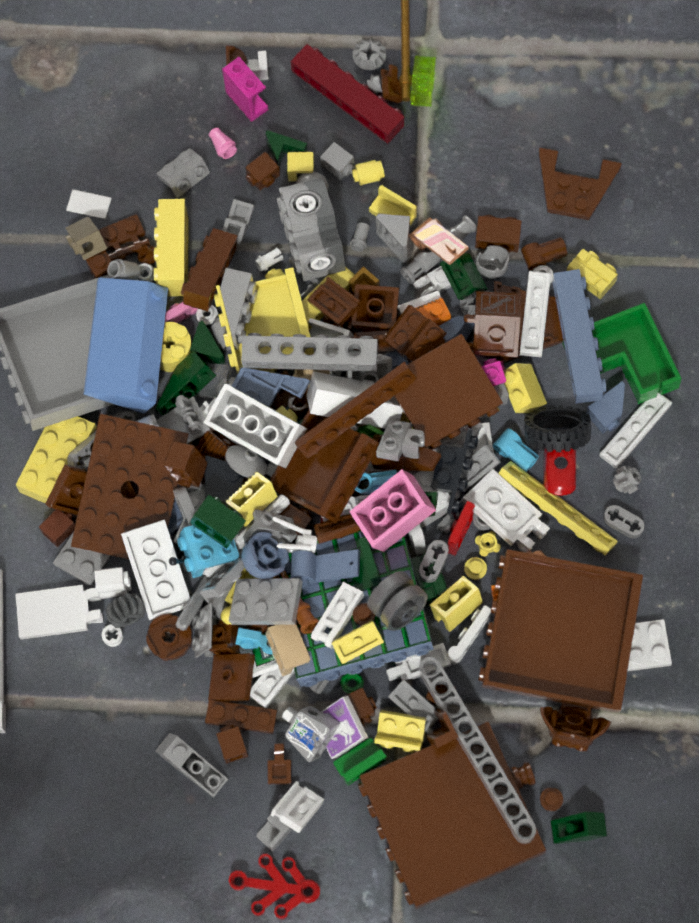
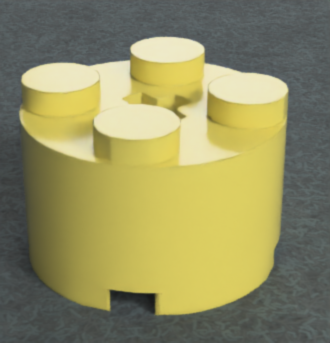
M164 323L160 370L165 372H174L177 365L190 354L192 345L190 335L186 327L178 323Z

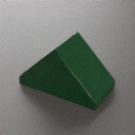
M200 321L190 353L195 351L205 362L224 365L225 360L222 352L204 321Z

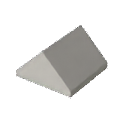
M378 214L376 216V234L397 258L405 264L408 257L410 216Z

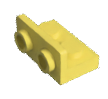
M381 710L374 743L380 744L383 748L400 747L406 752L420 751L424 742L427 718Z

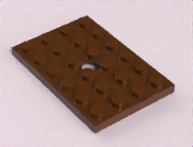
M100 414L71 547L129 559L121 533L164 519L168 527L175 498L173 490L177 489L178 481L170 475V472L164 465L173 441L187 444L189 433ZM126 481H133L138 485L139 492L135 498L128 499L122 495L121 486Z

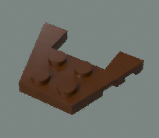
M539 148L547 213L590 220L602 201L604 194L610 188L617 173H619L622 163L603 160L599 179L556 172L558 151Z
M494 282V292L520 294L518 357L497 356V361L506 363L524 356L520 355L527 291L520 290L519 287L502 285L501 282ZM548 296L543 349L558 345L563 341L556 299L552 296Z

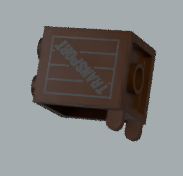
M476 291L475 315H464L465 322L474 323L473 343L467 342L474 355L518 357L520 294Z

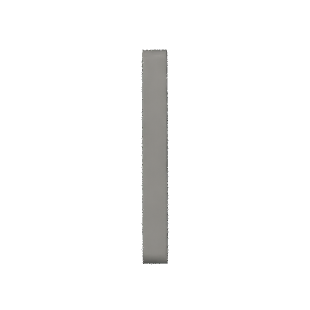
M434 657L424 658L420 663L419 672L424 684L439 709L447 713L458 735V742L513 836L522 844L530 843L536 834V826L440 662ZM427 665H433L436 668V672L427 674L423 669ZM438 685H445L448 691L445 694H439L435 688ZM454 704L459 707L460 711L457 714H450L447 711V707ZM466 724L471 727L472 731L469 734H462L458 728ZM475 744L480 745L484 750L479 755L473 754L470 750ZM485 765H492L495 768V773L486 775L482 768ZM497 785H503L507 788V793L503 796L497 795L494 788ZM514 805L519 809V814L517 816H510L506 808ZM521 826H527L531 829V835L523 837L519 834L518 829Z

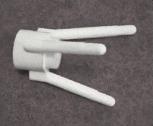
M277 517L272 518L273 521L302 534V536H297L296 544H277L278 548H285L288 553L299 550L315 553L317 537L311 535V530L302 529Z

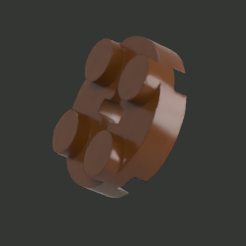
M164 614L155 618L151 622L146 636L151 652L163 661L182 657L192 646L190 626L185 631L177 628L176 622L179 617L172 614ZM166 632L170 634L175 633L176 636L173 638V642H165L163 640L166 638Z

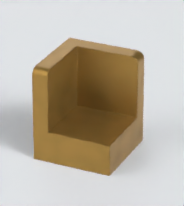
M363 266L349 280V292L354 295L355 284L379 286V280Z

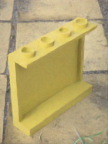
M293 267L285 269V275L256 281L255 290L257 291V298L255 304L251 303L250 306L252 315L250 323L245 324L244 331H246V336L250 333H259L262 336H271V334L277 333L284 335V337H293L295 334L311 337ZM217 285V294L213 295L216 307L221 306L222 313L218 315L221 327L226 326L227 333L223 334L226 347L230 346L232 354H228L231 367H236L238 374L241 367H243L241 362L242 344L240 343L239 349L235 350L219 285ZM270 347L260 349L262 354H267L271 351ZM286 347L282 350V353L288 355L294 349ZM307 348L304 353L312 355L314 354V349Z

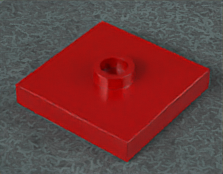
M466 502L459 519H455L450 531L452 534L448 540V549L451 555L455 556L472 523L475 511L474 503Z

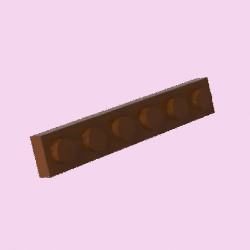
M403 362L294 443L308 459L346 430L353 427L361 419L371 414L376 408L390 400L402 389L408 387L417 379L407 364Z

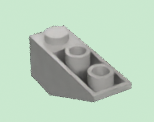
M169 733L155 751L212 797H215L228 780L174 734Z

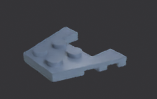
M241 367L232 387L271 407L281 388L302 398L311 381L306 378Z

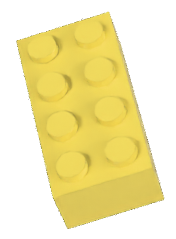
M158 199V207H155L154 210L155 221H157V227L154 228V238L157 241V248H154V259L157 268H154V281H156V284L168 288L167 297L184 296L181 294L183 283L188 282V212L185 199Z
M77 416L46 426L16 483L19 492L46 503L64 465H68V455L97 430L95 423Z

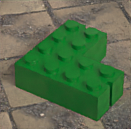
M645 303L594 322L592 335L597 337L598 341L596 356L601 358L602 362L600 374L621 367L638 404L656 398L658 392L663 395L679 389L682 378Z

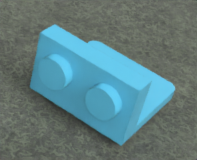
M193 525L184 527L177 539L179 549L184 551L186 557L184 560L185 567L188 572H191L193 578L202 576L207 568L229 563L239 558L234 540L226 549Z

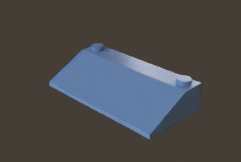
M98 278L83 395L144 414L156 404L168 295L167 287L149 281Z

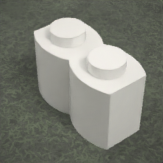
M123 567L94 571L96 590L99 593L100 599L125 596L128 594V591H132L131 578L128 571L123 570Z

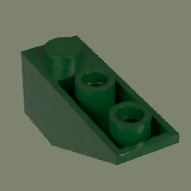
M192 351L177 365L155 409L162 415L167 414L177 407L175 403L178 396L183 395L188 399L195 397L217 375L195 351Z

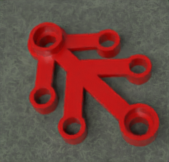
M262 854L258 862L260 867L266 869L274 881L248 878L242 871H234L229 876V884L236 891H241L245 887L272 891L260 901L252 903L251 911L256 916L263 915L268 906L286 893L296 895L284 905L279 904L275 907L274 913L278 919L287 918L289 912L300 903H313L320 895L319 885L314 880H306L296 867L295 860L291 857L283 859L282 868L285 872H290L298 885L286 882L273 864L272 857L269 854ZM264 857L270 859V863L266 866L261 863ZM286 861H292L293 867L287 869L284 864ZM241 877L243 883L239 886L235 885V879ZM308 887L313 889V893L310 896L304 894V890ZM257 904L263 907L259 913L254 911V906ZM285 908L286 913L283 916H279L277 910Z

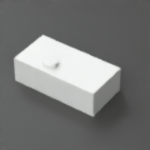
M313 371L306 395L310 413L329 417L372 386L374 382L370 380L359 381ZM393 396L357 423L370 424L386 429L390 419L400 421L403 411Z
M224 384L203 422L284 468L287 467L297 449L294 442L301 438L307 430L304 426L227 384Z

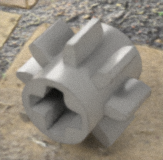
M624 465L616 470L617 474L614 475L613 483L618 491L631 494L639 490L637 485L641 482V475L636 468H631L630 466L626 468Z

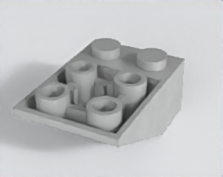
M226 268L220 289L234 348L238 350L240 343L242 344L243 336H246V331H244L245 324H249L251 320V303L255 304L256 282H253L252 273Z

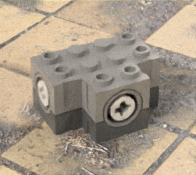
M321 178L306 181L304 184L302 182L279 188L280 197L277 198L280 210L279 215L281 223L285 227L286 239L290 243L289 248L295 260L294 264L297 274L301 273L303 281H307L328 274L346 271L335 213L325 182Z

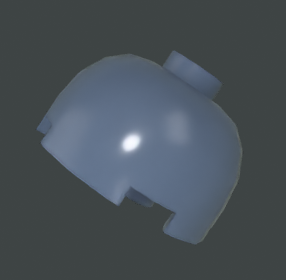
M256 533L243 547L242 563L252 576L259 579H270L279 575L289 560L287 550L277 547V544L283 543H278L270 537L273 535L271 533Z

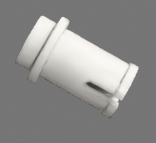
M275 248L262 257L260 255L257 256L254 262L260 272L263 270L267 271L268 267L284 259L283 255H279L281 251Z

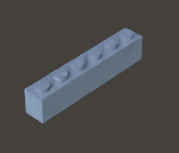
M580 269L553 273L552 283L575 404L602 400L603 392H606V382L604 378L601 379L599 372L602 371L601 358L596 356L598 341L597 337L592 335L594 320L593 317L588 315L590 300L584 294V290L587 289L585 276L581 277Z

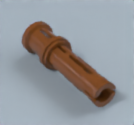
M285 570L280 573L283 579L289 578ZM277 575L273 579H280V577ZM300 597L296 619L301 625V632L309 634L313 632L319 620L312 615L310 605L303 602Z

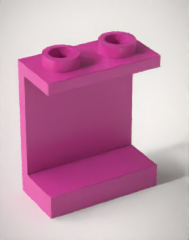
M240 57L222 68L226 93L251 122L268 110V106L258 95L266 89L265 85Z

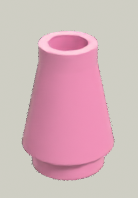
M214 128L210 131L209 137L214 144L218 156L224 159L232 157L237 151L236 143L219 128Z

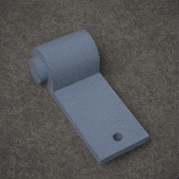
M358 549L317 556L305 550L294 551L291 554V578H299L303 582L302 587H307L312 583L359 577L360 551Z

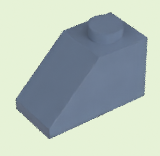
M623 381L604 394L602 400L595 401L587 407L586 414L590 415L591 421L602 434L607 430L611 432L620 425L619 421L622 416L625 390Z

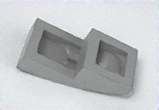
M234 199L222 231L238 235L237 244L241 245L250 224L255 205Z

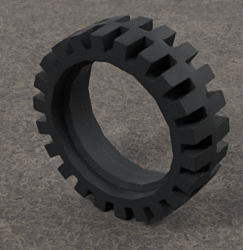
M559 405L558 408L550 406V408L541 407V410L535 409L534 412L528 413L525 417V441H527L528 445H532L533 448L538 447L542 451L547 449V452H552L553 450H556V452L565 450L567 452L571 451V448L574 450L579 449V447H584L585 444H588L591 439L590 415L586 414L585 411H580L579 408L573 409L571 406L564 408V406ZM565 427V428H570V429H565V430H549V429H546V428Z

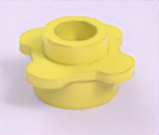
M490 531L475 538V543L480 548L479 554L486 557L491 552L497 553L500 551L501 546L497 543L494 532Z

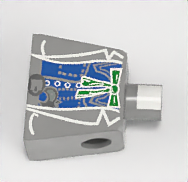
M312 706L305 707L299 712L289 707L282 715V718L291 724L285 734L286 738L309 763L322 756L341 724Z

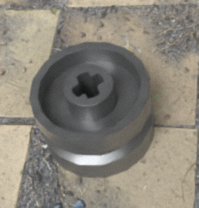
M399 571L389 575L380 582L371 593L367 605L375 616L381 617V622L389 630L397 631L407 626L420 614L428 598L427 594L419 586L414 585L413 580L405 572Z

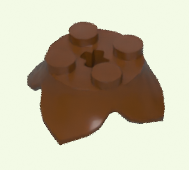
M562 703L558 711L549 706L540 707L542 719L547 725L549 735L552 738L551 742L557 747L566 746L585 752L593 741L605 733L611 725V721L605 718H592L591 708Z

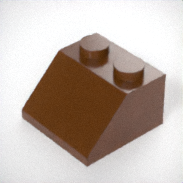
M355 284L354 296L360 300L361 305L357 306L352 314L351 327L363 332L390 330L397 321L399 288Z

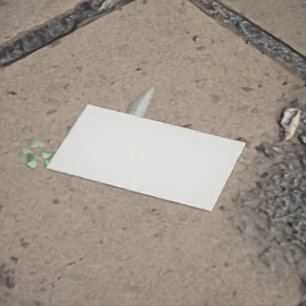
M72 190L66 211L105 219L111 198Z

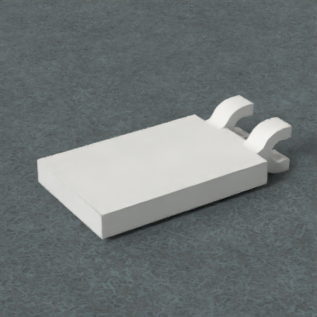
M494 469L462 499L464 504L467 501L474 503V513L510 546L516 542L522 552L531 551L535 545V542L527 537L531 531L541 541L550 529L539 520L542 513Z
M83 585L17 593L16 606L19 638L29 639L88 631V624L103 623V613H101V610L89 611L88 602L102 601L96 588L84 591Z

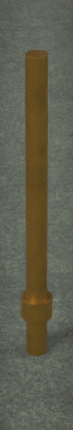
M401 0L402 75L399 77V85L402 87V101L405 102L410 101V87L412 86V76L410 75L409 0Z

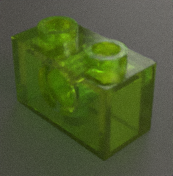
M415 56L411 86V105L432 107L436 57Z

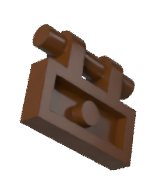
M137 214L99 229L107 247L105 251L115 250L108 254L111 261L126 259L125 256L135 252L139 253L143 246H151L148 238L141 241L138 239L146 235ZM132 241L133 244L121 248V245H124Z

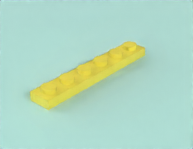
M512 461L503 466L498 474L510 485L518 489L524 497L538 504L541 510L551 514L560 524L571 529L577 537L591 544L597 552L607 555L617 544L618 541L560 497L549 493L543 484Z

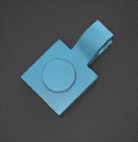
M243 628L238 629L236 645H240L244 649H258L259 646L264 653L273 654L271 648L266 644L268 643L266 636L261 635V632Z

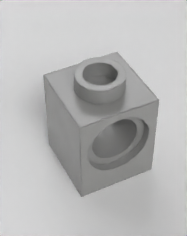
M335 142L320 157L321 167L340 181L345 176H349L352 170H354V156Z

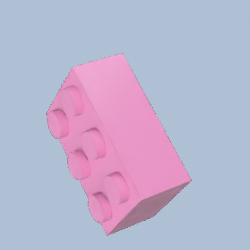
M400 470L349 512L370 545L384 552L434 513L436 509L415 477L404 470Z

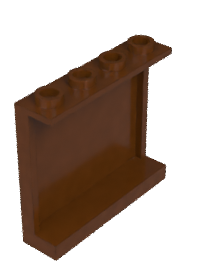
M462 334L409 363L407 366L417 379L394 395L408 421L412 423L413 429L424 432L425 445L423 447L430 448L431 450L441 446V440L449 437L451 440L462 433L460 429L465 426L469 428L476 426L481 422L479 418L486 414L488 418L500 411L498 407L503 404Z
M309 410L301 424L307 428L305 434L328 417L311 414ZM349 428L308 459L297 448L286 468L278 465L270 482L277 493L337 523L373 458L379 443L369 436Z

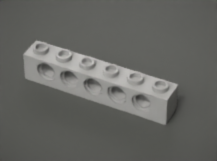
M250 333L242 338L241 362L243 368L377 372L378 341L371 336H361L360 339H356L347 335L329 338L327 335L306 337L303 334H295L293 337H284V335L277 333L271 334V336ZM263 347L271 348V351L267 354L260 353V349ZM286 347H291L294 349L293 352L288 355L283 354L282 350ZM307 348H314L316 350L312 355L304 353ZM335 348L338 350V353L330 356L327 354V351ZM352 349L361 351L358 356H351L349 354Z

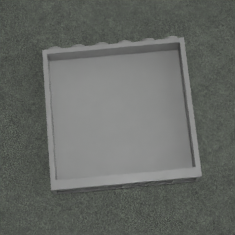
M105 275V276H102V277H99V278H111V277H109V275ZM98 278L0 309V351L3 357H0L4 370H9L10 375H7L11 388L15 387L17 393H14L18 406H23L24 411L21 412L25 424H30L32 431L113 405L112 403L83 395Z

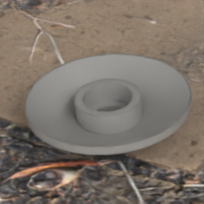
M240 445L231 446L226 451L225 458L227 463L238 474L247 478H252L256 472L262 476L266 474V462L256 452Z

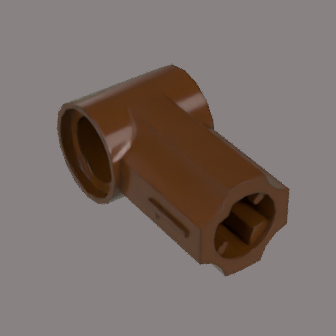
M561 237L542 244L537 242L530 243L521 249L529 271H533L538 266H545L548 262L566 257L568 254L565 242Z

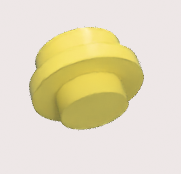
M473 557L465 563L464 571L468 578L479 580L485 576L487 565L481 558Z

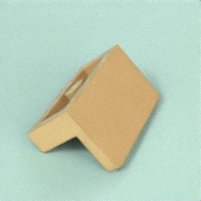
M296 623L295 625H274L268 627L265 636L282 676L291 674L294 667L310 662L309 654Z

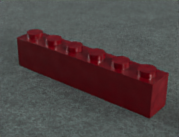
M306 44L291 60V71L387 144L404 127V115L399 109H393L383 97L376 96L367 85L357 82L350 72L341 70L334 60H328L318 48H312Z

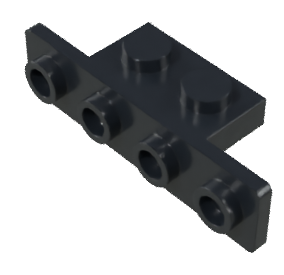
M472 428L467 430L463 448L441 445L439 452L441 453V458L435 467L431 483L432 490L451 493L447 513L452 519H456L457 513L461 512L462 493L466 491L468 485L467 473L473 466V449L476 450L478 446V436Z

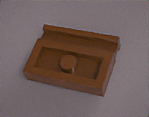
M329 277L307 299L309 304L339 327L355 312L356 307L361 305L360 300Z

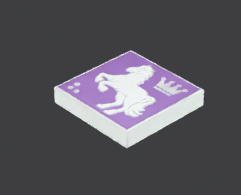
M348 696L340 698L321 711L341 723L326 747L331 759L339 757L368 738Z

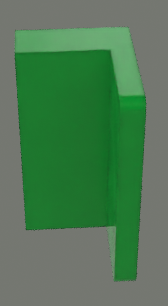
M369 738L334 761L333 764L347 786L360 779L361 775L372 771L387 760L382 749L379 750L373 739Z

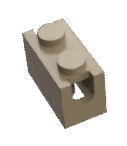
M89 216L66 227L69 235L65 236L69 246L76 255L80 254L83 260L107 249L98 228Z

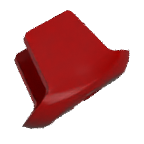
M572 448L571 451L567 452L565 450H561V452H556V450L547 452V449L544 450L543 485L549 493L564 496L572 494L576 489V450ZM564 457L568 462L567 467L564 469L557 468L554 464L555 459Z

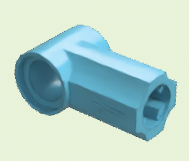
M509 428L492 444L493 448L501 456L509 457L526 472L532 468L539 458V455L527 447L519 435Z
M397 470L364 473L359 483L364 479H368V488L361 490L358 483L355 490L360 495H371L397 474Z

